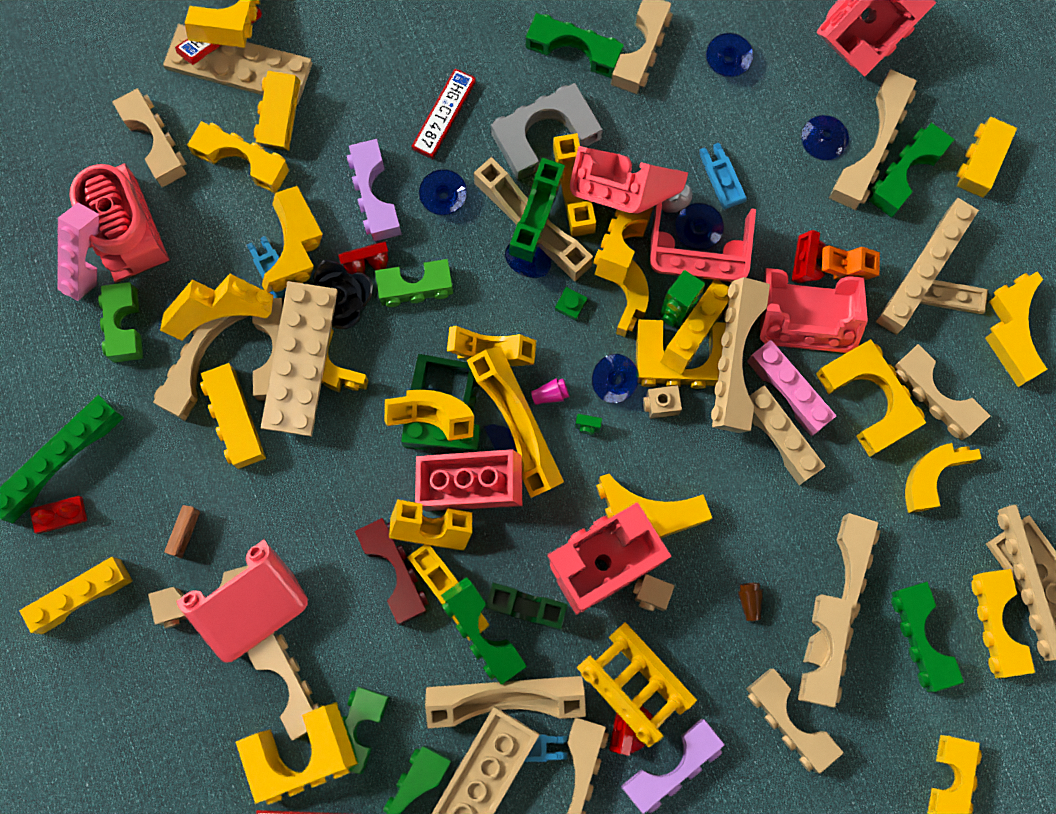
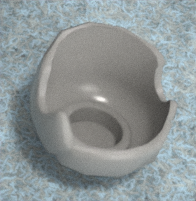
M685 185L681 193L663 201L661 210L665 213H674L686 208L692 200L693 193L691 188Z

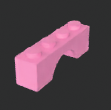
M76 203L58 217V290L77 301L97 286V268L87 263L85 258L91 244L89 241L90 235L92 234L96 237L99 233V214L80 203Z
M772 340L768 341L751 355L747 361L748 364L763 381L769 382L781 392L792 407L795 419L811 437L836 417L835 413Z

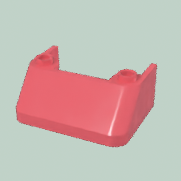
M662 202L655 205L650 243V265L655 272L680 276L685 269L696 278L728 282L748 276L756 209H751L745 219L743 241H729L724 246L722 254L675 249V240L672 235L659 231Z

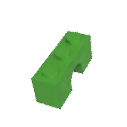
M448 259L425 262L424 276L417 283L404 281L399 267L375 270L381 305L395 307L399 306L400 302L420 303L425 298L444 299L453 294Z
M131 282L101 286V294L98 296L100 308L103 309V318L100 319L101 330L105 335V341L102 342L103 354L113 363L143 359L141 335L135 329H121V322L126 315L139 312L137 288Z

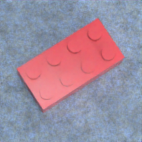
M514 450L416 456L415 503L423 504L422 510L426 512L445 511L447 508L463 510L522 506V455Z

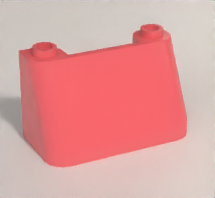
M578 146L570 180V191L576 197L628 213L639 214L681 193L686 185L688 172L640 163L641 170L637 173H631L632 163L627 156Z
M766 268L763 282L770 284L767 308L761 313L760 340L766 344L772 340L776 346L848 353L859 346L868 322L864 278L844 277L837 282L835 289L788 284V275L785 271Z
M265 540L253 546L247 553L246 562L249 568L208 597L195 590L185 594L176 601L182 613L214 653L226 663L236 660L305 610L308 604V598L293 572Z

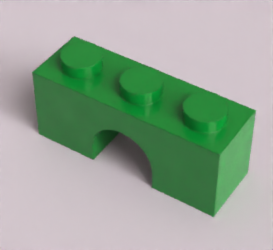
M684 269L666 294L660 312L662 320L672 327L677 326L680 329L697 305L698 296L703 291L705 283Z
M425 422L403 424L401 443L404 448L429 450L431 447L452 450L453 453L478 452L481 430L480 425L474 424L473 437L449 441L444 432L433 424Z
M358 687L356 691L352 690L347 703L348 706H351L348 716L342 717L357 764L348 767V770L357 774L364 773L372 747L364 745L359 741L357 728L366 719L378 723L382 722L390 699L389 696L363 687Z

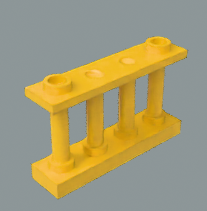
M624 622L609 636L613 644L596 661L589 655L576 668L581 672L582 677L594 686L636 733L637 738L650 747L663 737L658 730L659 726L674 711L679 715L685 712L697 699L631 627ZM621 651L630 660L631 664L613 681L603 668ZM640 671L649 681V684L631 701L621 688ZM658 691L667 703L649 720L639 708Z

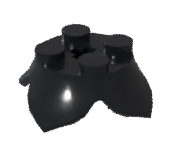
M323 260L315 270L313 277L314 285L337 289V295L341 294V297H344L341 302L336 301L332 327L336 329H349L360 321L363 309L372 296L373 281L364 273L350 274L338 262Z

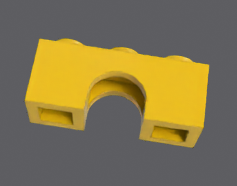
M397 499L390 517L389 538L464 551L472 534V512L447 508L446 513L442 517L428 518L422 515L423 504Z
M940 735L936 761L949 765L954 772L955 780L953 785L946 790L931 789L928 814L973 813L971 796L977 787L975 771L976 765H979L981 761L980 743Z

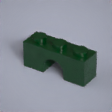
M492 582L485 608L489 611L560 631L568 604L545 597L529 595L518 591V589Z

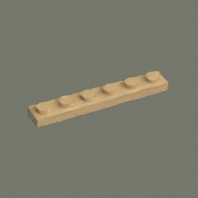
M1017 505L1007 506L998 510L999 515L997 519L1000 528L1004 529L1005 546L1014 561L1013 571L1015 577L1021 583L1022 600L1028 606L1030 612L1029 623L1031 628L1036 631L1038 638L1037 648L1040 655L1044 657L1045 661L1056 660V628Z

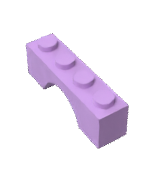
M377 139L349 145L351 154L346 156L350 169L355 168L356 176L352 177L355 190H360L362 198L358 199L361 213L366 212L368 220L363 221L366 234H371L374 242L402 235L394 204L378 200L371 192L373 181L385 170Z
M700 719L681 735L684 746L683 757L673 771L664 775H652L640 770L621 786L642 814L646 811L649 814L654 812L662 804L659 801L666 794L669 796L674 795L682 787L680 782L686 777L689 779L694 778L702 771L700 765L706 760L712 762L722 754L720 749L724 746L723 742L704 719Z

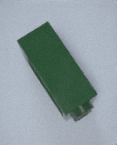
M418 354L411 390H424L429 365L469 372L463 402L471 411H474L476 396H473L474 386L479 387V384L468 362Z

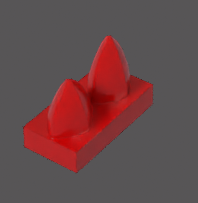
M811 230L798 236L792 275L793 282L800 284L805 281H816L825 276L822 268L816 263V259H822L823 248L827 247L824 242L819 240L820 232Z
M386 241L343 252L338 256L340 263L343 264L350 274L357 272L365 274L364 258L367 259L368 263L375 270L386 268L388 248Z
M81 496L30 508L33 529L36 534L87 521L83 497Z
M641 706L639 708L649 720L653 718L652 714L645 707ZM616 712L609 751L630 756V753L637 752L644 747L645 743L637 738L636 733Z

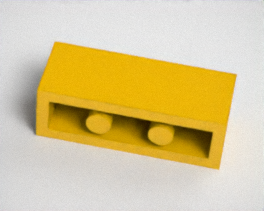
M267 71V77L263 78L262 91L264 95L263 100L258 104L259 124H256L254 128V138L259 145L289 151L301 80L296 75Z
M990 117L985 124L980 123L974 135L977 137L975 144L972 143L965 155L968 157V161L966 164L963 163L957 173V177L960 178L957 187L983 198L993 186L1017 128L993 117Z

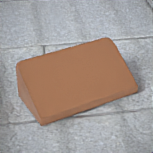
M182 506L167 543L165 553L183 558L199 517V510L191 506Z

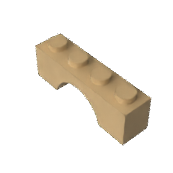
M642 0L635 26L642 31L646 42L639 50L633 53L620 54L612 74V86L638 94L640 86L645 87L649 77V73H646L648 66L653 67L657 57V53H654L656 46L661 47L665 37V33L662 31L664 26L669 27L673 17V13H670V2L664 0Z
M137 88L112 101L130 131L143 130L153 135V147L145 161L161 187L187 175L183 167L187 163L180 151L174 152L172 147L176 144L169 132L164 134L161 129L165 125L158 113L153 115L151 109L154 108V105L147 94L142 96Z
M273 298L272 312L267 318L252 316L254 326L257 330L268 334L272 339L273 345L268 361L262 367L253 371V396L258 401L266 400L284 303L282 298Z
M917 344L893 367L897 373L896 378L900 383L906 384L912 390V395L918 401L924 402L930 408V413L936 419L942 420L948 426L947 429L951 435L961 440L967 438L990 415L973 398L956 401L942 395L933 381V368L936 361Z
M765 385L749 395L754 405L752 423L761 428L774 442L783 458L784 466L799 486L826 467Z
M249 566L224 572L220 587L249 568ZM171 587L148 594L156 625H164L166 629L180 625V620L187 619L176 602L184 596L181 589Z
M826 595L816 596L812 623L817 625L825 634L828 642V653L824 663L818 669L802 674L798 700L827 707H835L836 703L840 702L842 688L839 687L840 676H844L846 671V661L843 660L844 652L849 649L851 641L848 628L849 624L853 623L855 617V609L852 608L853 601Z
M274 632L247 651V654L255 670L275 671L286 681L289 689V701L280 718L291 740H297L307 734L302 715L318 709L320 706L318 703L313 704L309 696L312 694L309 684L306 680H301L297 673L300 671L297 661L294 657L290 658L285 650L288 648V644L284 636Z
M769 669L746 688L750 693L747 696L757 709L761 707L767 714L764 717L774 730L778 728L783 733V742L790 750L796 749L801 755L799 761L807 771L813 770L815 773L820 774L843 754L842 750L827 732L819 731L808 734L800 731L792 724L786 710V702L791 689L775 669Z

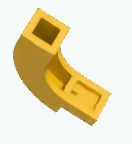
M634 260L631 262L623 285L616 283L622 288L627 299V306L616 331V334L623 337L626 336L628 330L633 331L638 318H644L649 300V290L645 275Z
M458 326L449 327L447 351L458 355V359L467 361V359L486 349L501 346L510 366L533 365L535 362L536 340L521 334L487 336Z
M332 328L330 333L329 345L334 332ZM327 350L322 384L337 392H340L342 384H345L344 387L358 391L359 388L366 390L369 382L366 374L334 365L329 359Z
M407 390L405 397L385 399L384 421L387 426L425 422L439 427L449 441L473 437L474 414L464 402L456 397L431 390Z
M949 443L932 450L918 460L909 473L905 487L908 513L933 510L939 507L937 479L941 471L946 467L975 463L981 459L980 450H970L969 446L953 449V444Z

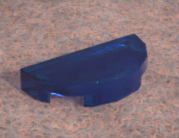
M496 424L484 426L495 451L514 450L517 452L509 428Z

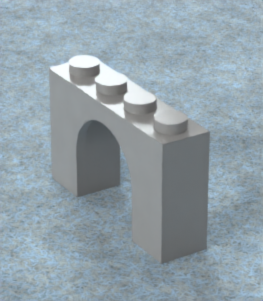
M575 83L569 86H561L555 93L549 96H541L535 103L527 107L521 106L513 114L507 117L501 116L491 124V134L518 181L537 172L539 167V160L526 139L528 129L537 121L554 119L563 123L571 134H578L579 144L582 147H587L601 140L602 128Z

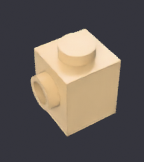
M678 385L648 389L646 397H643L644 411L649 412L650 419L680 414L682 407Z
M645 574L643 579H637L633 593L637 594L635 600L640 602L639 607L652 612L654 608L665 611L675 585Z

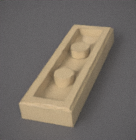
M934 280L920 304L983 315L986 311L988 289Z

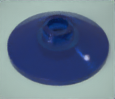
M723 33L714 37L708 44L706 60L715 73L724 77H735L748 70L753 60V50L750 43L744 37L735 33ZM725 57H730L732 61L726 60Z
M820 115L810 119L805 124L801 133V141L804 149L812 157L820 160H831L839 157L845 151L849 135L845 125L840 120L832 116ZM823 132H828L831 136L827 137Z
M446 169L436 170L429 173L422 180L419 187L420 201L433 214L450 215L458 211L465 203L467 187L462 177L454 171ZM441 193L448 194L447 198L444 199L440 198L439 195Z
M694 203L681 210L676 219L675 228L679 239L686 246L702 250L714 246L720 240L724 231V222L722 216L714 207L705 203ZM700 226L703 231L696 232L694 228Z
M510 244L505 250L506 262L518 274L529 278H541L549 272L551 268L550 257L539 246L532 263L509 255Z
M611 354L602 358L592 373V386L595 393L600 399L609 403H621L629 399L634 394L639 382V373L635 363L627 356L621 354ZM617 376H621L619 384H616Z

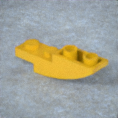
M424 544L407 558L440 603L444 604L445 601L441 595L459 582L430 545ZM482 613L478 622L480 633L490 626ZM453 616L452 619L458 625L459 622L457 621L455 616Z

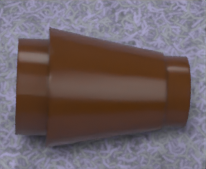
M760 583L740 584L738 595L746 621L761 620L763 589H761Z

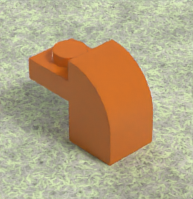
M830 245L823 248L822 271L833 274V279L840 280L850 276L861 277L867 280L879 276L880 252L865 247H859L851 251H845Z

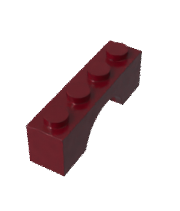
M381 518L356 530L355 533L365 555L368 557H382L390 561L394 566L397 583L387 603L397 624L402 625L427 613L425 606L429 605V602L423 590L418 592L414 584L418 582L413 568L407 569L404 560L407 559V555L402 545L397 546L394 539L389 538L390 522L386 524L385 520Z

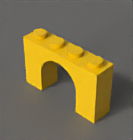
M239 0L233 6L224 9L190 6L185 20L188 41L245 48L247 38H251L252 35L251 22L256 20V4H260L261 0Z
M638 319L636 329L635 383H641V386L654 387L656 384H666V387L678 385V388L681 385H691V388L703 389L706 388V385L716 386L719 378L718 362L722 356L723 348L721 339L725 333L726 323L716 322L709 331L708 360L700 367L685 369L681 375L660 362L664 354L663 320Z
M871 339L820 368L816 373L828 394L854 380L860 379L872 381L884 391L888 402L884 418L856 436L869 457L926 424L923 411L914 405L910 399L909 390L900 384L896 378L897 373L890 364H887L883 358L879 345L874 344Z
M337 702L302 715L312 746L310 763L303 772L293 771L283 763L271 729L236 741L255 804L266 800L267 805L282 799L281 794L287 791L289 796L304 791L303 785L310 783L311 788L327 782L325 776L333 774L334 779L349 773L348 767L357 764Z

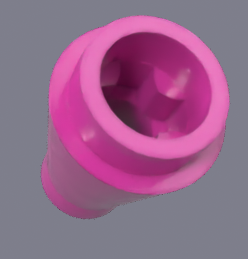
M555 378L538 389L531 391L535 405L563 402L565 398L569 397L564 378L559 380Z

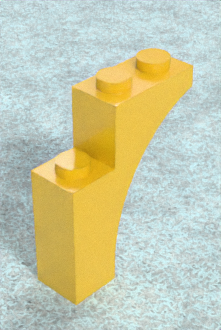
M298 186L277 192L274 196L272 205L281 222L284 247L278 261L264 274L262 287L267 292L284 290L287 287V281L304 283L309 280L314 266L306 252L313 251L320 245L323 234Z
M1038 271L1030 276L1027 273L1021 275L1014 280L1015 285L1010 288L1007 284L994 292L995 297L989 301L1001 322L990 328L992 333L985 337V339L1017 387L1048 370L1036 352L1029 330L1028 316L1030 303L1035 290L1043 280Z
M229 274L215 290L195 280H191L163 313L160 331L183 341L195 328L217 318L237 315L267 318L272 312L274 295L232 274Z
M610 474L600 476L599 484L596 485L600 498H605L608 508H605L608 519L638 502L660 539L709 522L712 519L703 494L676 502L649 500L629 492L615 481Z

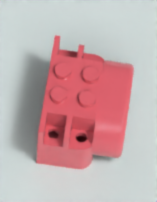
M838 0L830 9L825 22L819 27L817 34L841 58L865 77L884 56L887 57L897 48L896 44L902 38L908 37L914 31V25L936 2L934 0ZM868 8L869 16L862 20V13Z
M125 163L116 167L106 164L92 165L82 170L74 178L70 187L72 207L76 203H80L99 214V233L96 237L92 234L90 235L89 241L91 244L89 248L93 247L96 255L101 257L105 268L111 272L115 283L170 261L138 180Z
M638 502L609 519L607 515L601 517L593 523L594 525L590 527L591 530L587 532L584 528L571 536L567 544L547 555L550 560L551 570L557 579L556 582L576 615L628 586L671 557ZM595 560H604L607 564V570H599L595 565Z

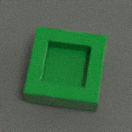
M566 287L555 306V311L576 321L588 298Z
M577 414L575 428L580 429V433L594 435V432L599 433L602 418Z

